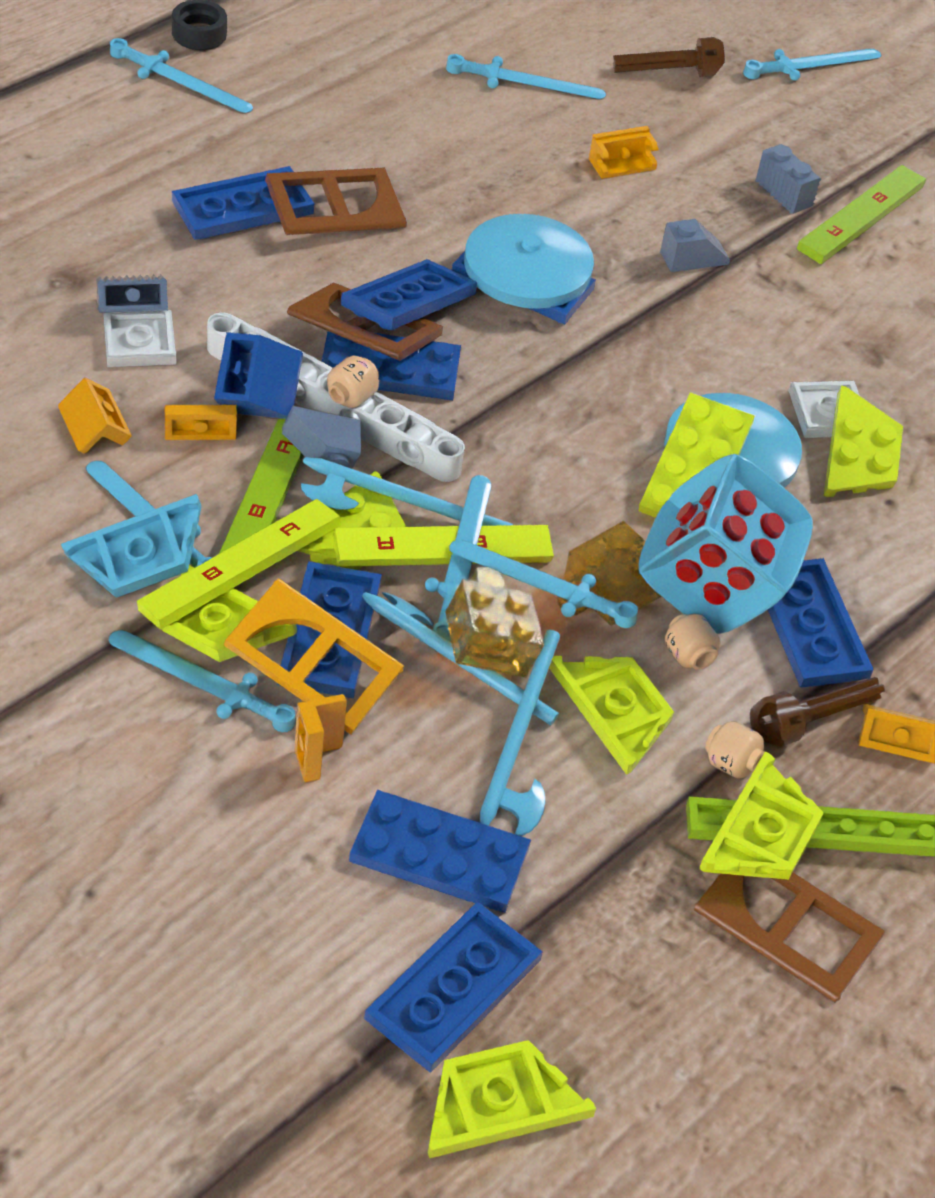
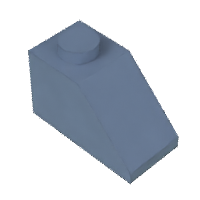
M696 219L666 223L660 253L671 272L729 265L730 259L719 240Z
M292 406L282 427V434L305 457L321 458L353 469L361 454L360 420Z

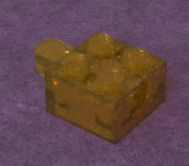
M625 521L616 524L569 551L563 578L567 582L579 586L584 575L592 574L596 578V584L594 587L589 588L590 592L616 603L622 601L632 602L637 606L638 610L662 597L644 580L639 572V559L645 540ZM557 596L560 608L564 603H568V600ZM577 608L574 615H578L589 608ZM595 610L610 626L616 624L613 617Z
M489 567L477 568L471 580L462 579L445 611L456 664L526 678L544 647L532 594L518 589H507L503 575Z

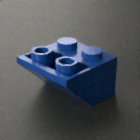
M226 332L214 399L218 405H236L237 414L286 419L292 406L295 404L303 358L302 351L261 335Z

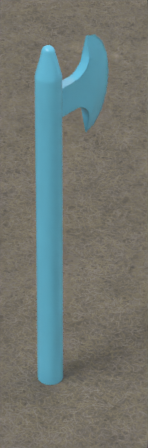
M309 457L303 459L304 464L318 473L327 475V478L323 484L318 486L301 483L302 491L311 500L318 499L329 508L348 510L355 508L359 504V502L344 495L342 488L344 483L348 482L459 521L461 520L464 509L462 506L325 459ZM484 514L482 526L513 525Z
M367 592L363 593V599L374 611L516 704H520L524 693L522 688L420 623L419 621L431 626L434 625L432 620L420 609L404 599L386 592L381 593L390 602L382 597ZM538 699L533 715L551 726L557 719L559 712Z
M547 630L544 635L480 810L479 823L488 826L496 816L499 807L512 812L518 820L515 834L519 836L531 832L538 825L546 803L545 791L541 783L535 778L531 789L526 793L515 792L506 788L560 639V634L554 630Z

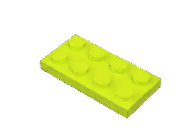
M690 392L641 499L638 511L656 518L658 512L670 496L687 480L722 457L731 454L740 455L754 423L755 415Z

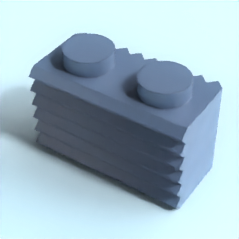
M782 144L763 150L755 179L759 186H763V189L767 190L766 192L771 193L770 196H774V199L778 200V203H782V206L786 207V210H790L789 213L792 214L810 208L815 204L817 187L821 181V178L811 170L809 164L800 161L788 146Z
M153 274L151 278L148 275L144 278L141 275L137 278L134 275L131 278L126 275L124 278L119 276L117 279L114 276L110 279L107 276L104 279L99 276L96 279L99 313L168 311L167 280L161 274L158 277Z

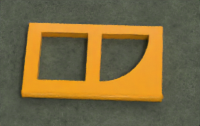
M279 578L273 582L272 586L232 631L224 643L225 647L302 701L324 698L323 695L305 684L304 681L335 643L377 671V676L351 709L346 712L344 730L350 735L354 733L396 677L403 672L404 668L403 664ZM285 624L303 625L321 632L320 636L290 672L247 642L268 628Z

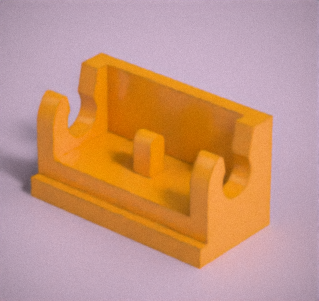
M648 126L598 133L592 136L589 160L601 179L653 171L657 168V161L651 151H658L659 148Z

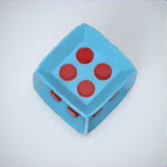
M737 454L727 455L687 480L662 506L643 546L639 559V572L659 595L681 613L703 615L717 634L726 633L764 613L779 602L791 588L799 574L810 543L813 520L799 500L756 464Z

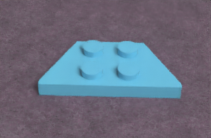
M195 494L62 543L61 546L70 560L117 598L188 571L202 505L198 495Z

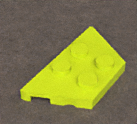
M842 385L837 393L823 496L834 497L836 492L852 490L853 494L866 492L869 489L893 488L898 479L903 426L851 389Z
M374 471L372 474H370L372 476L382 479L377 471ZM356 485L344 493L345 496L359 502L355 508L348 510L330 508L340 515L341 526L337 528L406 526L391 497ZM334 530L298 550L299 552L310 554V561L337 566L333 537ZM337 566V567H343V568H349V569L359 570V569L362 568L363 566Z
M189 565L188 571L194 569V567ZM232 588L163 628L162 631L221 662L238 656L224 646L225 640L258 601ZM285 624L268 628L252 637L247 643L256 649L295 635L297 633V625Z
M553 656L549 669L625 774L631 773L671 723L674 711L633 657L604 659L597 656H585L584 662H563L562 656Z
M764 752L703 857L699 870L708 873L789 880L818 827L824 812L812 799L807 798L802 793L801 787L792 777L785 779L773 765L775 758L771 754Z
M529 1040L444 1060L427 1153L430 1159L594 1117L596 1107L594 1102L588 1097L583 1100L567 1084L568 1078L556 1066L547 1063L543 1054Z

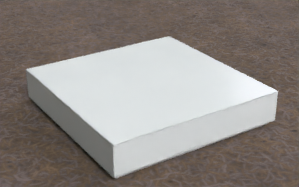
M171 310L103 313L107 367L176 365Z
M854 381L791 382L788 391L804 438L832 436L837 393L842 385L859 395Z

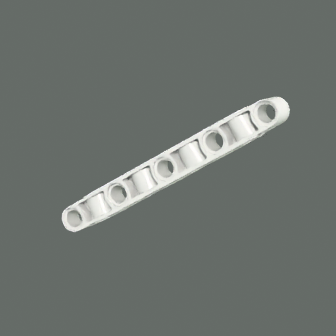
M215 313L209 317L207 322V350L219 360L222 358L226 332L261 335L297 349L229 313ZM302 351L303 358L295 398L296 404L306 409L360 420L361 439L442 482H451L459 478L462 471L465 445L460 438L378 392H375L373 396L355 408H348L336 403L330 397L327 386V375L332 367Z

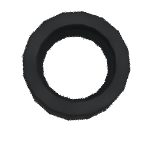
M187 0L178 4L173 9L171 16L172 36L181 46L192 50H210L220 46L226 40L227 14L225 9L217 3L208 0ZM192 23H204V24H208V25H210V26L198 27V26H192V25H189V24H192Z

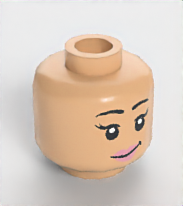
M358 356L345 358L332 368L327 375L330 397L336 403L348 408L360 406L378 390V370L366 358Z
M681 614L670 622L669 629L665 635V645L683 668L700 670L708 667L716 660L720 648V637L703 615Z
M736 721L716 726L708 736L705 746L709 762L715 768L736 779L745 778L751 774L765 752L763 751V737L758 732Z

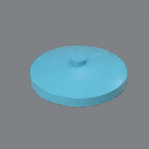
M509 214L492 218L473 230L466 243L464 265L469 278L476 281L477 287L490 297L517 307L550 308L568 303L586 290L591 281L594 258L591 248L585 239L569 226L544 216Z
M733 393L701 395L707 399L755 415L754 423L740 456L756 464L784 488L790 484L797 473L802 457L801 440L791 422L778 410L755 398ZM685 403L679 406L669 419L664 446H666Z

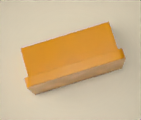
M86 377L58 404L61 415L79 452L87 453L102 436L122 446L132 437L110 389Z
M165 405L164 407L165 440H236V405Z
M343 694L297 703L294 751L305 783L320 780L323 752L340 749L343 746L347 704Z
M864 704L862 711L865 713L858 740L859 746L935 764V720Z

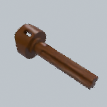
M715 37L697 39L695 50L613 55L614 73L696 66L699 77L715 76L725 63L723 41Z
M873 677L799 702L792 694L780 692L762 698L750 709V724L752 730L758 732L765 742L776 746H784L801 740L805 733L806 723L881 699V693L885 692L883 684H879L877 677ZM770 715L771 721L766 722L763 717Z

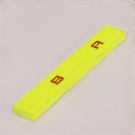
M315 499L137 600L138 611L162 630L341 526L340 515L318 499Z
M548 525L481 526L477 545L520 563L551 562L554 557ZM459 526L335 528L333 537L337 566L449 564L452 555L449 546L455 541Z

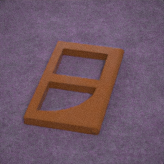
M385 167L267 173L265 181L286 235L406 228L407 226L406 218ZM374 181L376 200L373 205L361 213L350 215L338 183ZM322 184L334 216L296 218L284 186Z
M334 282L292 304L287 310V314L399 361L437 339L443 332L442 325L421 317L418 320L405 324V326L417 330L416 332L399 342H394L368 331L367 329L378 323L366 317L356 316L347 322L341 320L331 312L329 306L335 300H341L342 293L351 289Z
M792 873L789 880L771 878L797 896L768 933L755 922L745 905L743 897L744 876L720 874L700 900L695 903L693 910L834 1003L841 999L842 993L885 933L883 929L795 873ZM812 906H815L861 936L833 975L784 944Z

